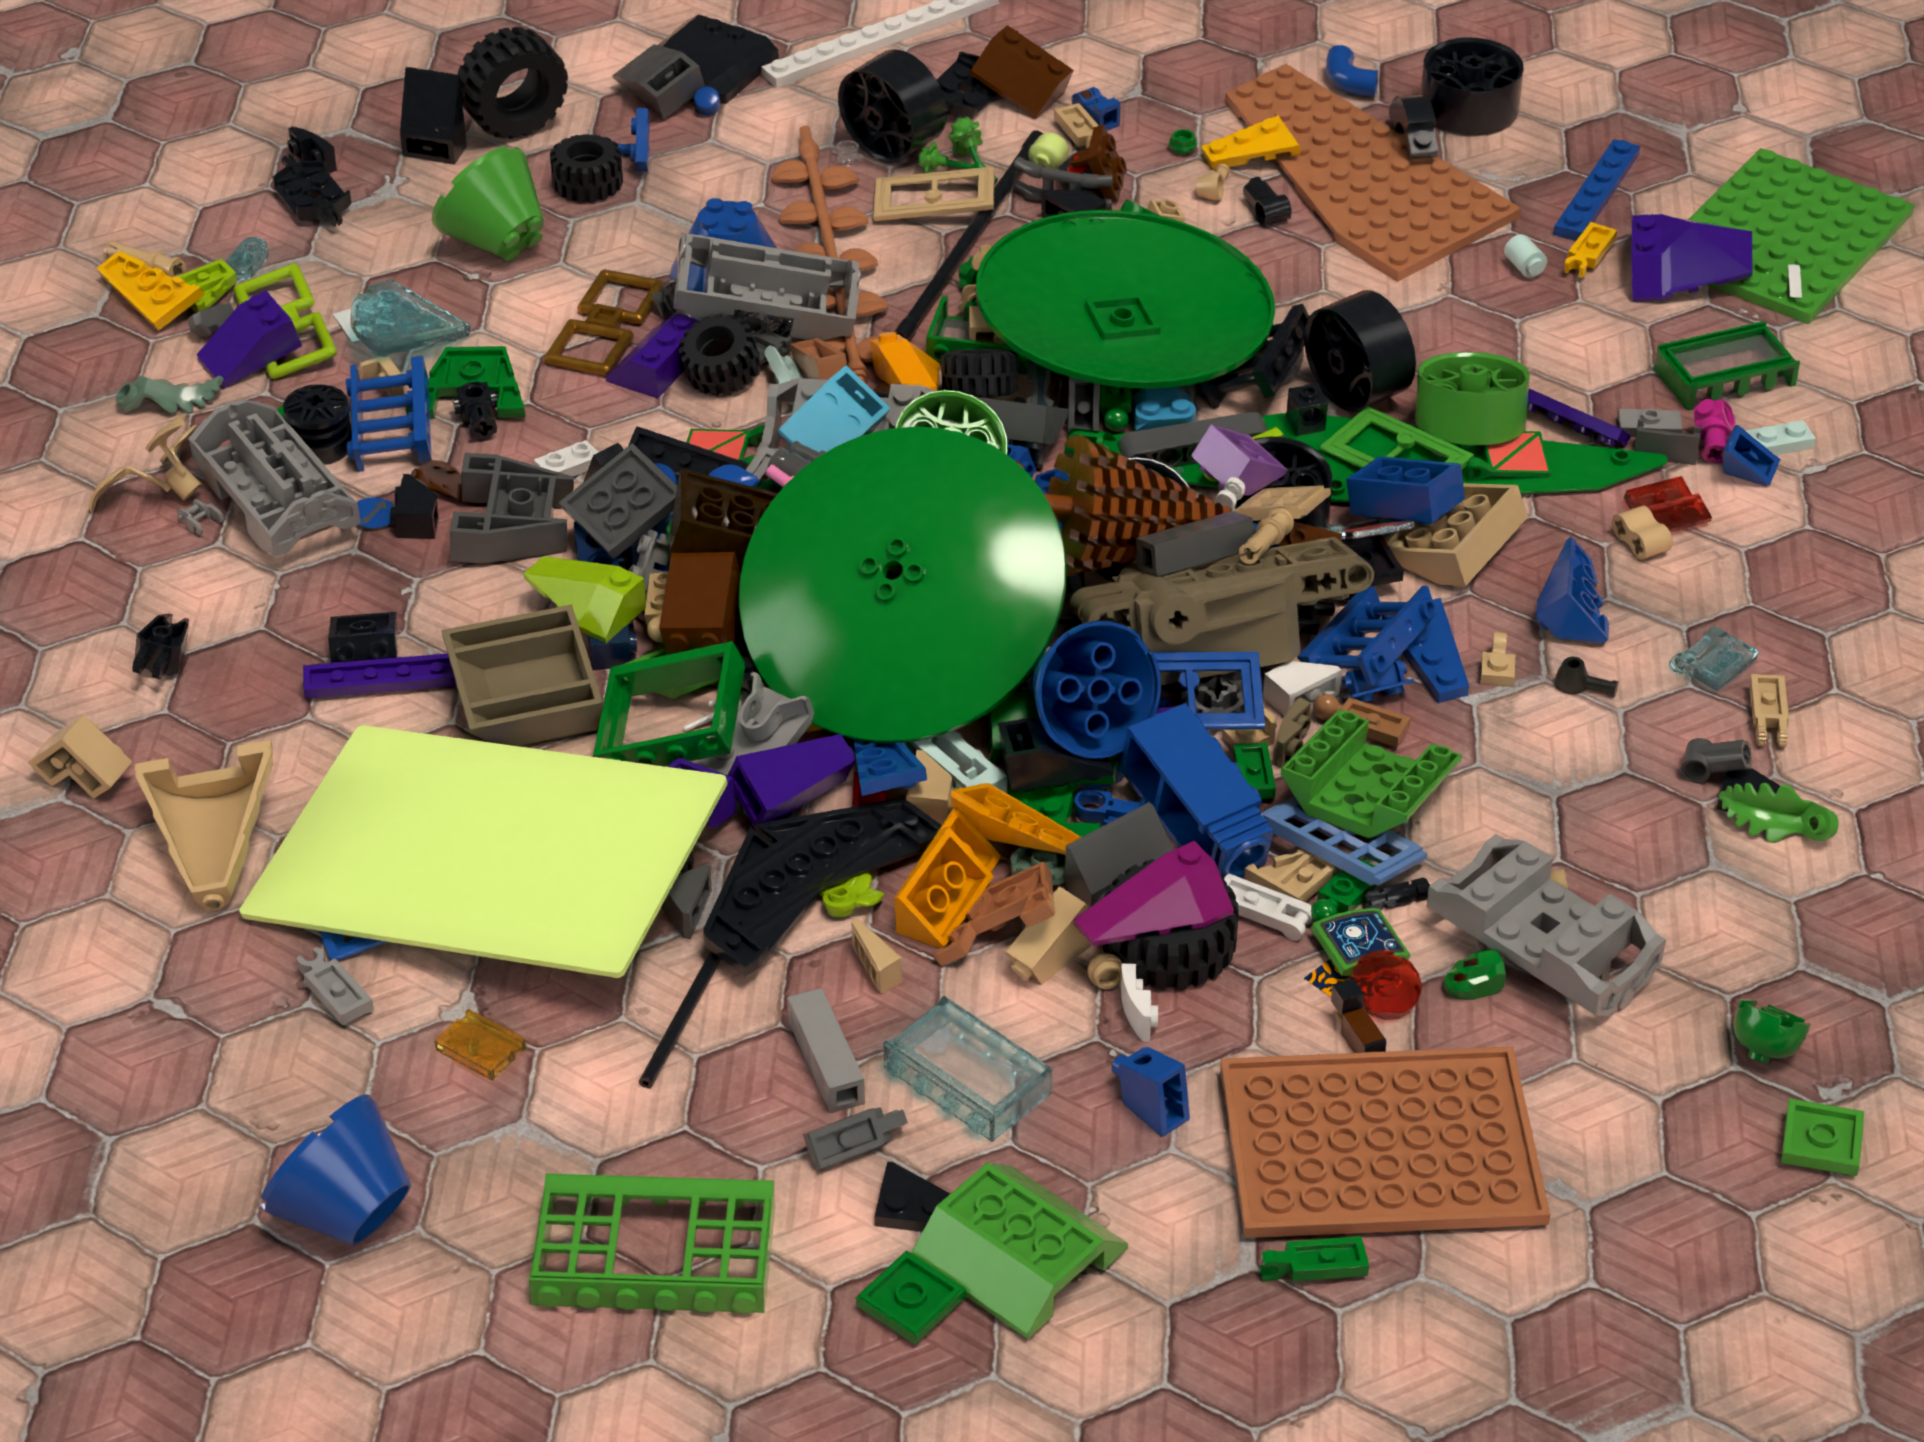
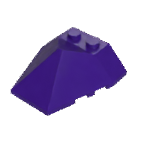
M1663 214L1633 215L1631 254L1633 302L1663 301L1671 299V294L1688 290L1689 293L1699 291V286L1715 282L1716 286L1752 277V231Z

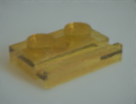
M468 1009L463 1019H457L434 1040L436 1051L493 1081L516 1059L515 1055L519 1051L523 1052L526 1049L525 1038Z

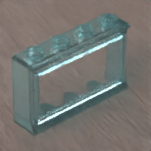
M943 996L935 1007L890 1042H884V1068L893 1077L900 1078L913 1087L919 1095L926 1096L939 1105L945 1113L955 1116L965 1123L971 1131L981 1134L991 1142L995 1141L1052 1094L1051 1067L946 996Z

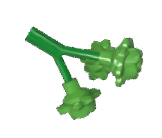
M969 117L958 119L955 123L951 124L952 131L948 136L953 144L952 151L954 153L959 152L961 156L971 155L974 164L950 160L948 156L940 155L937 144L933 141L930 147L922 148L919 154V166L924 168L925 173H932V170H935L937 166L946 167L947 165L963 169L986 167L980 161L977 154V146L983 144L981 139L982 132L978 129L975 130L979 127V122L973 123ZM996 176L994 179V185L998 182V178Z

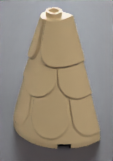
M271 740L237 745V757L241 766L177 777L169 758L134 764L135 777L154 812L153 817L170 846L167 850L195 902L206 910H220L231 901L249 852V839L260 812V803L273 766Z

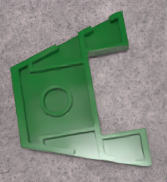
M506 346L445 347L429 372L430 419H435L438 398L440 396H458L457 387L469 382H487L489 390H495L496 396H499L497 403L498 418L526 417L525 406L515 380ZM409 406L406 407V414L408 415V412L413 411Z
M1118 754L1109 757L1114 775L1105 776L1095 781L1081 780L1070 782L1065 786L1051 785L1039 787L1029 792H1012L1009 784L1007 794L1083 837L1099 829L1101 823H1070L1079 784H1115L1119 767Z

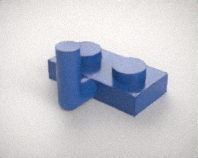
M637 108L636 118H631V135H636V144H618V147L621 149V155H630L631 162L636 163L637 171H648L650 117L648 108Z

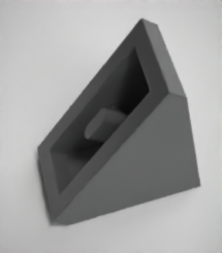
M701 865L679 874L661 906L684 938H692L712 892L711 869L709 865Z

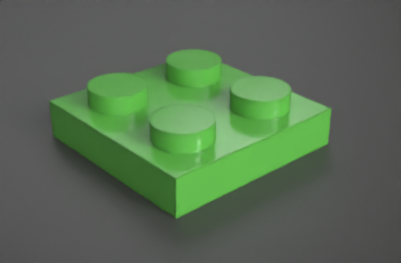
M1789 1098L1781 1163L1857 1176L1860 1165L1864 1111Z

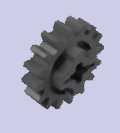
M1230 672L1226 677L1220 674L1203 677L1199 680V685L1194 690L1196 713H1245L1241 678L1234 680L1233 673ZM1183 689L1181 692V704L1186 703L1188 705L1187 690Z

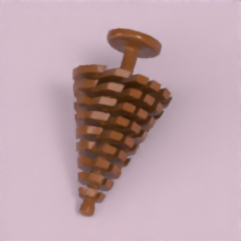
M1082 435L1070 436L1064 443V445L1075 449L1074 456L1059 453L1054 464V468L1070 475L1069 481L1058 477H1051L1048 492L1051 494H1044L1057 521L1062 523L1061 534L1065 546L1067 565L1066 577L1094 571L1098 568L1111 567L1112 562L1124 564L1134 561L1135 558L1137 559L1136 538L1231 512L1228 506L1220 502L1214 504L1211 498L1203 494H1199L1198 498H1196L1197 493L1187 486H1180L1176 481L1168 477L1163 478L1152 469H1144L1145 467L1138 462L1129 460V464H1126L1127 458L1114 451L1111 453L1107 447L1099 443L1093 444L1090 439ZM1016 461L1024 469L1021 463Z

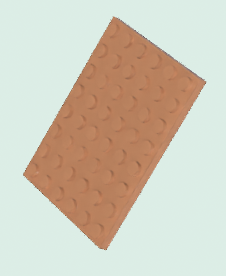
M1513 1046L1221 1058L1220 1072L1244 1238L1549 1225V1206Z

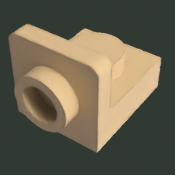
M387 354L359 364L361 380L401 374ZM403 386L381 389L382 392L386 391L389 396L404 395Z
M1264 707L1265 729L1223 730L1222 740L1232 749L1234 744L1267 742L1268 746H1270L1275 741L1276 718L1270 710Z

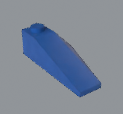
M1572 536L1566 540L1537 600L1536 619L1544 630H1550L1556 638L1604 643L1609 639V622L1604 614L1600 615L1599 608L1604 603L1602 597L1597 594L1594 588L1598 581L1592 559Z

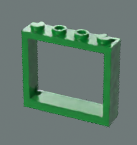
M731 641L610 667L593 757L665 767L679 757L688 761H695L730 754L746 664L734 643ZM720 678L712 727L622 745L631 697Z

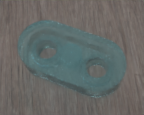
M248 237L229 256L226 263L236 272L237 280L249 279L260 269L269 257L267 242L258 237Z

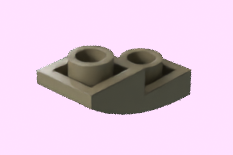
M1300 697L1287 711L1280 725L1276 766L1282 768L1303 746L1302 736L1307 733L1311 725V703Z

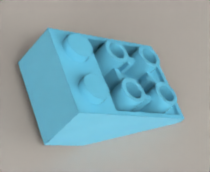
M844 366L811 396L777 432L791 446L795 441H798L818 452L821 450L828 452L834 447L856 437L872 433L891 408L849 367Z

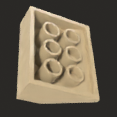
M1463 483L1465 500L1453 507L1452 511L1445 513L1437 519V522L1429 525H1421L1418 521L1412 520L1403 521L1408 523L1399 524L1395 529L1405 530L1391 532L1385 541L1401 567L1439 585L1466 586L1528 518L1518 485Z

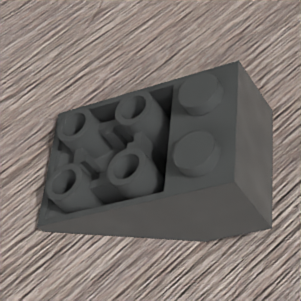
M656 44L650 46L612 75L613 79L662 119L667 118L693 98L697 90L705 87L699 65L681 51Z

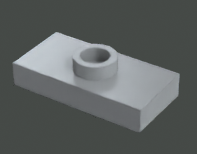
M1651 408L1618 409V427L1631 435V437H1636L1638 419L1645 420L1644 429L1682 433L1681 415L1678 410H1655Z

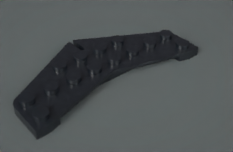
M894 799L755 824V830L750 827L704 926L703 941L705 946L746 977L760 967L824 888L926 851L942 825L914 804L904 799Z

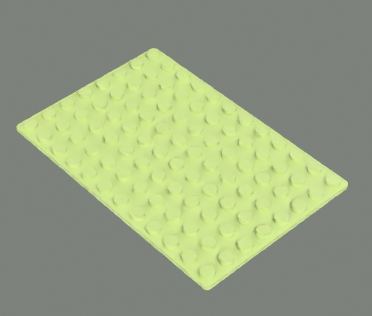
M361 725L355 729L245 899L239 912L243 919L620 978L626 973L728 784L727 779L722 774Z

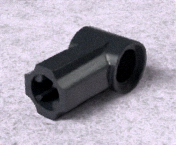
M1260 177L1251 178L1243 187V195L1255 208V215L1261 226L1291 218L1292 211L1288 197L1285 194L1277 195L1268 183Z

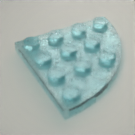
M392 279L370 285L367 293L357 294L351 306L350 325L353 332L365 346L372 350V354L378 357H388L390 354L398 352H410L412 349L419 347H432L434 344L441 342H454L456 339L467 337L470 334V324Z

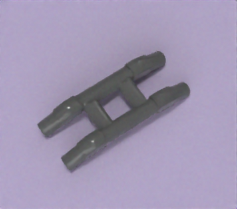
M1017 157L1014 162V167L1024 171L1026 175L1038 179L1043 178L1042 189L1032 185L1029 186L1021 181H1017L1014 185V191L1033 202H1041L1043 191L1054 190V180L1070 183V190H1081V187L1098 188L1113 185L1112 175L1079 174L1043 167V165L1032 161L1029 162L1021 157ZM1103 199L1107 202V210H1112V200Z

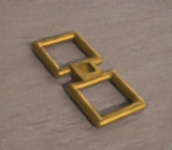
M607 269L601 270L577 307L579 313L589 316L585 321L576 319L567 321L545 354L544 362L552 366L607 376L614 369L634 337L631 330L619 328L622 322L642 324L655 305L652 294L664 289L662 287L664 281ZM607 282L649 289L636 312L602 304H593ZM574 332L617 340L603 363L560 355Z

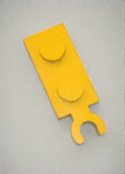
M1590 222L1568 251L1564 273H1568L1571 269H1578V277L1582 278L1586 275L1587 267L1594 269L1616 241L1617 230Z

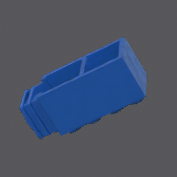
M1184 703L1129 726L1119 770L1140 798L1146 799V803L1150 802L1154 806L1163 828L1178 848L1196 841L1215 861L1220 876L1223 879L1228 873L1237 877L1245 876V867L1255 864L1257 868L1265 865L1275 830L1267 824L1266 818L1261 816L1259 811L1262 801L1257 789L1250 786L1242 776L1238 765L1235 762H1231L1222 750L1220 742L1209 734L1199 715L1193 713L1188 705Z

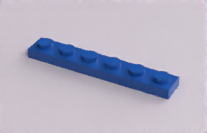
M1613 139L1555 224L1554 235L1576 241L1589 223L1595 222L1638 158L1640 146L1625 140Z

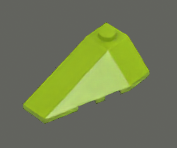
M543 556L523 573L524 579L544 598H550L557 607L572 604L580 632L604 643L611 640L646 607L644 578L619 566Z

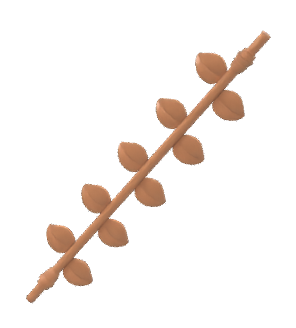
M802 126L799 129L801 137L799 154L803 162L788 160L781 163L773 172L771 182L797 183L810 179L815 206L808 201L792 202L781 213L779 223L807 224L818 220L824 248L820 244L808 242L799 245L794 251L838 258L832 230L843 231L868 224V218L861 211L851 206L839 207L833 210L829 216L823 188L838 189L858 183L859 178L853 171L840 165L830 166L824 169L820 175L817 163L819 159V146L812 140L810 128ZM860 248L846 250L839 256V259L859 262V270L861 271L878 266V260L872 254ZM828 287L826 309L837 305L838 315H844L845 288L833 287L832 291ZM859 292L856 317L870 316L888 310L887 302L880 296L872 292ZM853 328L851 337L840 336L823 340L842 352L846 350L849 361L847 367L865 384L868 383L869 373L863 362H873L870 340L879 339V336L867 337L857 346Z

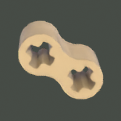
M1639 506L1613 516L1612 526L1615 535L1619 540L1626 542L1630 546L1636 558L1643 560L1667 552L1672 548V536L1669 529L1664 524H1660L1655 520L1648 507Z

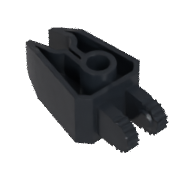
M168 613L157 615L136 636L135 658L132 664V671L141 674L144 669H148L152 673V678L161 679L164 674L169 676L178 674L186 653L189 619L184 618L178 623H172L173 614Z

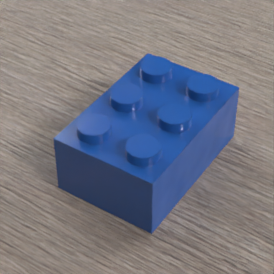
M1379 456L1346 479L1350 512L1353 515H1363L1365 519L1382 517L1391 518L1393 522L1412 520L1418 521L1421 525H1429L1437 522L1439 517L1452 511L1453 507L1465 500L1462 470L1459 463Z

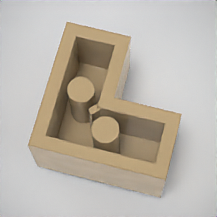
M84 714L49 737L28 762L51 786L70 776L93 799L110 789L132 763L122 749L115 745Z

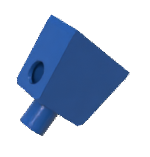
M1143 1047L1129 1057L1122 1054L1114 1060L1112 1072L1120 1078L1124 1104L1156 1133L1163 1137L1190 1120L1186 1071L1183 1063L1150 1047Z

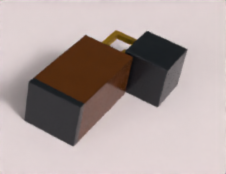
M1351 978L1332 984L1331 1002L1336 1008V1014L1342 1021L1341 1034L1354 1053L1386 1052L1387 1040L1365 1008H1363L1364 992L1355 979Z

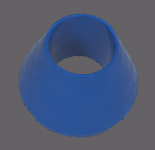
M368 1094L358 1096L330 1115V1118L334 1121L318 1135L312 1131L288 1156L273 1175L261 1195L266 1201V1205L261 1203L260 1207L266 1213L346 1244L356 1245L371 1235L397 1209L408 1194L411 1182L376 1101Z

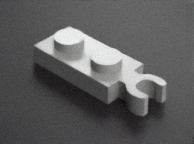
M319 947L313 948L315 958L313 961H307L301 955L297 956L298 968L304 974L305 984L342 1026L374 1010L371 997L336 959L326 963L322 949Z

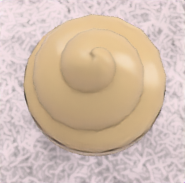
M1109 953L1095 955L1088 966V976L1091 982L1102 989H1111L1121 982L1122 962L1117 956Z

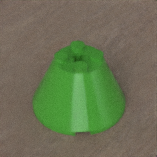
M506 146L497 148L469 164L451 181L454 187L447 196L440 195L432 212V223L439 232L502 257L506 262L514 260L520 251L527 246L533 247L538 244L543 237L540 231L544 225V218L527 157L516 146L514 147L515 150H509Z

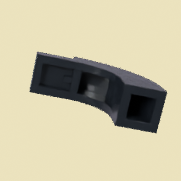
M1424 94L1394 97L1389 108L1391 126L1398 133L1405 134L1409 159L1437 157L1439 149L1434 128L1436 118L1429 98Z

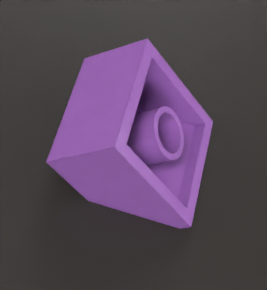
M1212 424L1191 455L1200 464L1199 469L1204 474L1216 478L1220 482L1218 486L1222 490L1229 478L1236 477L1242 480L1245 485L1244 495L1246 496L1259 491L1284 476L1288 471L1286 467L1251 436Z

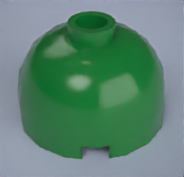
M1741 998L1735 1012L1733 1028L1738 1042L1749 1049L1748 1057L1768 1064L1770 1058L1784 1059L1792 1056L1801 1048L1811 1026L1810 1023H1804L1805 1020L1801 1017L1768 1005V1007L1761 1006V1009L1756 1008L1758 1001Z

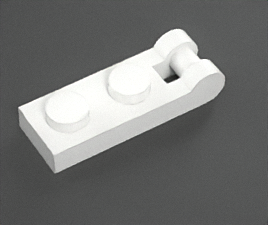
M1229 873L1224 878L1227 885L1233 889L1236 895L1240 916L1282 931L1292 941L1300 940L1306 931L1305 926L1312 923L1310 904Z

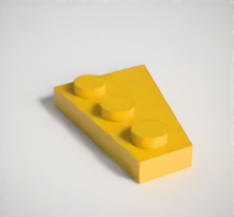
M1278 115L1201 146L1203 156L1213 170H1216L1219 164H1226L1228 167L1244 165L1250 159L1265 156L1266 161L1276 159L1275 154L1290 152L1291 156L1301 154L1299 144Z

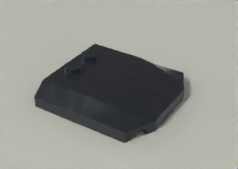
M700 14L688 19L658 44L683 52L699 65L705 87H712L718 92L721 104L730 102L761 75V66L779 59L777 47L767 36Z

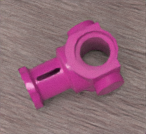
M1723 398L1715 401L1705 399L1697 407H1694L1695 426H1701L1700 438L1704 441V448L1701 453L1705 461L1720 463L1723 462V451L1726 441L1729 439L1734 426H1736L1735 415L1729 403L1724 401Z

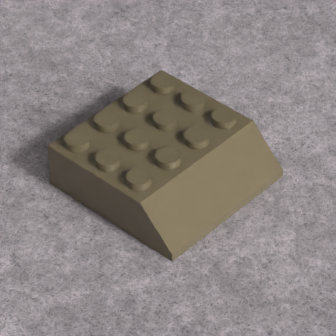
M572 604L442 630V637L470 734L491 743L520 746L598 730L603 701Z

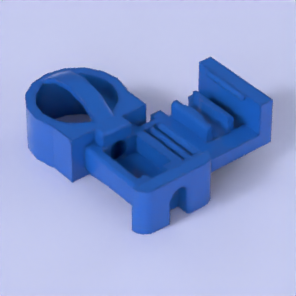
M1088 788L1081 790L1075 796L1074 814L1083 823H1101V825H1106L1146 804V799L1142 798L1141 802L1124 801L1112 798V792ZM1088 803H1095L1100 805L1101 807L1097 809H1087L1084 808L1082 805Z

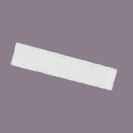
M1788 264L1790 297L1802 298L1800 265Z

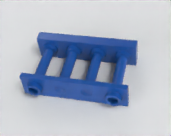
M411 357V370H407L406 374L360 380L357 365H350L351 378L346 379V389L348 397H351L352 441L347 442L349 459L355 460L358 472L364 471V455L411 449L412 452L417 451L419 463H426L432 460L429 379L424 357ZM401 386L412 388V391H407L405 395L362 400V392ZM408 406L410 409H413L406 416L363 421L364 412ZM409 427L410 430H414V433H409L408 437L363 442V434Z
M1370 586L1366 590L1357 593L1301 654L1297 656L1299 662L1338 666L1340 669H1361L1366 684L1373 685L1438 614L1428 586H1422L1408 602H1380L1374 586ZM1382 615H1395L1391 620H1379ZM1366 633H1378L1376 637H1363ZM1350 650L1362 651L1359 655H1346Z

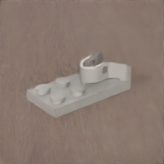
M752 672L750 674L753 681L752 693L737 712L731 753L700 759L697 764L728 775L736 756L796 744L812 723L814 710L810 699L806 696L793 699L787 698L764 687L760 675ZM735 793L736 812L733 815L739 818L743 813V806Z

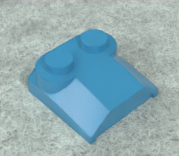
M1177 387L1143 388L1132 396L1133 412H1131L1134 431L1196 421V407L1191 403L1189 394Z

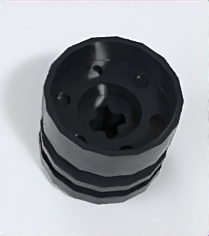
M307 385L296 389L286 397L283 402L285 420L324 465L337 462L348 455L347 442L352 441V429L348 399L342 390L330 385Z

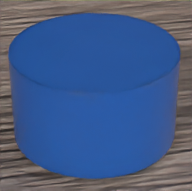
M702 87L697 90L694 95L697 111L702 115L715 114L720 108L718 92L712 87Z

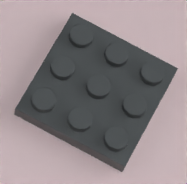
M632 443L562 499L559 504L614 559L674 510L677 485Z

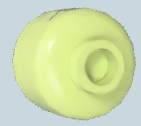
M1044 133L1029 148V162L1032 161L1043 165V167L1059 169L1068 159L1069 147L1061 136L1055 133Z

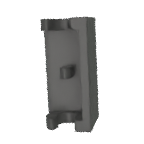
M1638 419L1634 451L1663 454L1668 458L1667 462L1696 465L1701 426H1694L1692 435L1644 429L1645 420Z

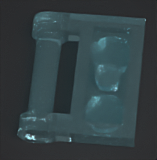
M1713 626L1704 632L1702 639L1684 653L1680 652L1670 659L1669 664L1675 673H1686L1718 691L1757 660L1758 650L1722 629ZM1710 648H1714L1712 651H1710L1707 655H1705V656H1704L1703 658H1701L1699 661L1696 660V659L1699 658L1702 654H1704L1706 651H1708Z

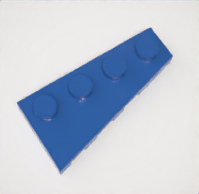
M854 740L862 796L897 787L907 789L914 787L917 782L927 780L926 767L902 742L882 744Z

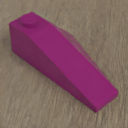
M1193 841L1162 855L1074 918L1073 925L1092 946L1133 940L1136 939L1139 933L1158 931L1159 935L1171 933V928L1190 925L1191 930L1204 928L1233 915L1234 909L1215 861L1196 841Z

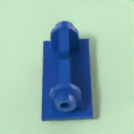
M1397 659L1373 685L1366 684L1361 669L1348 671L1345 676L1341 677V684L1344 689L1349 690L1350 695L1341 698L1345 700L1350 697L1365 702L1374 699L1373 692L1384 690L1385 696L1404 692L1403 685L1414 682V679L1405 681L1403 674L1407 673L1406 664L1404 661L1399 662Z

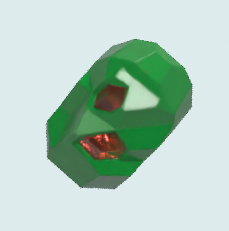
M1488 949L1472 952L1468 958L1457 961L1447 971L1444 980L1445 991L1451 997L1457 999L1474 1000L1491 996L1504 988L1506 972L1504 962L1497 950Z

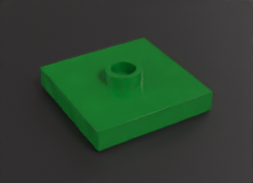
M906 1250L856 1296V1306L916 1345L966 1298V1288Z

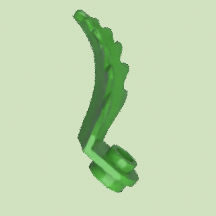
M1750 783L1745 784V790H1743L1740 784H1735L1734 789L1731 786H1727L1725 791H1720L1719 793L1722 809H1728L1727 817L1731 819L1737 816L1735 821L1737 827H1741L1750 821L1749 835L1756 836L1761 831L1766 830V839L1771 843H1776L1794 833L1803 834L1815 841H1826L1832 838L1838 831L1839 821L1833 811L1814 801L1801 799L1789 785H1781L1776 794L1767 783L1760 785L1758 793Z

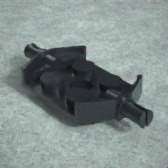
M960 51L957 60L937 79L945 98L948 115L953 114L962 118L969 117L973 119L998 95V93L969 74L980 56Z
M287 154L288 157L284 155L282 163L286 167L272 177L273 186L278 195L298 220L315 221L323 219L324 221L329 220L334 227H337L336 223L340 226L343 219L339 213L351 205L350 191L347 190L344 193L327 172L326 161L296 162L292 155Z

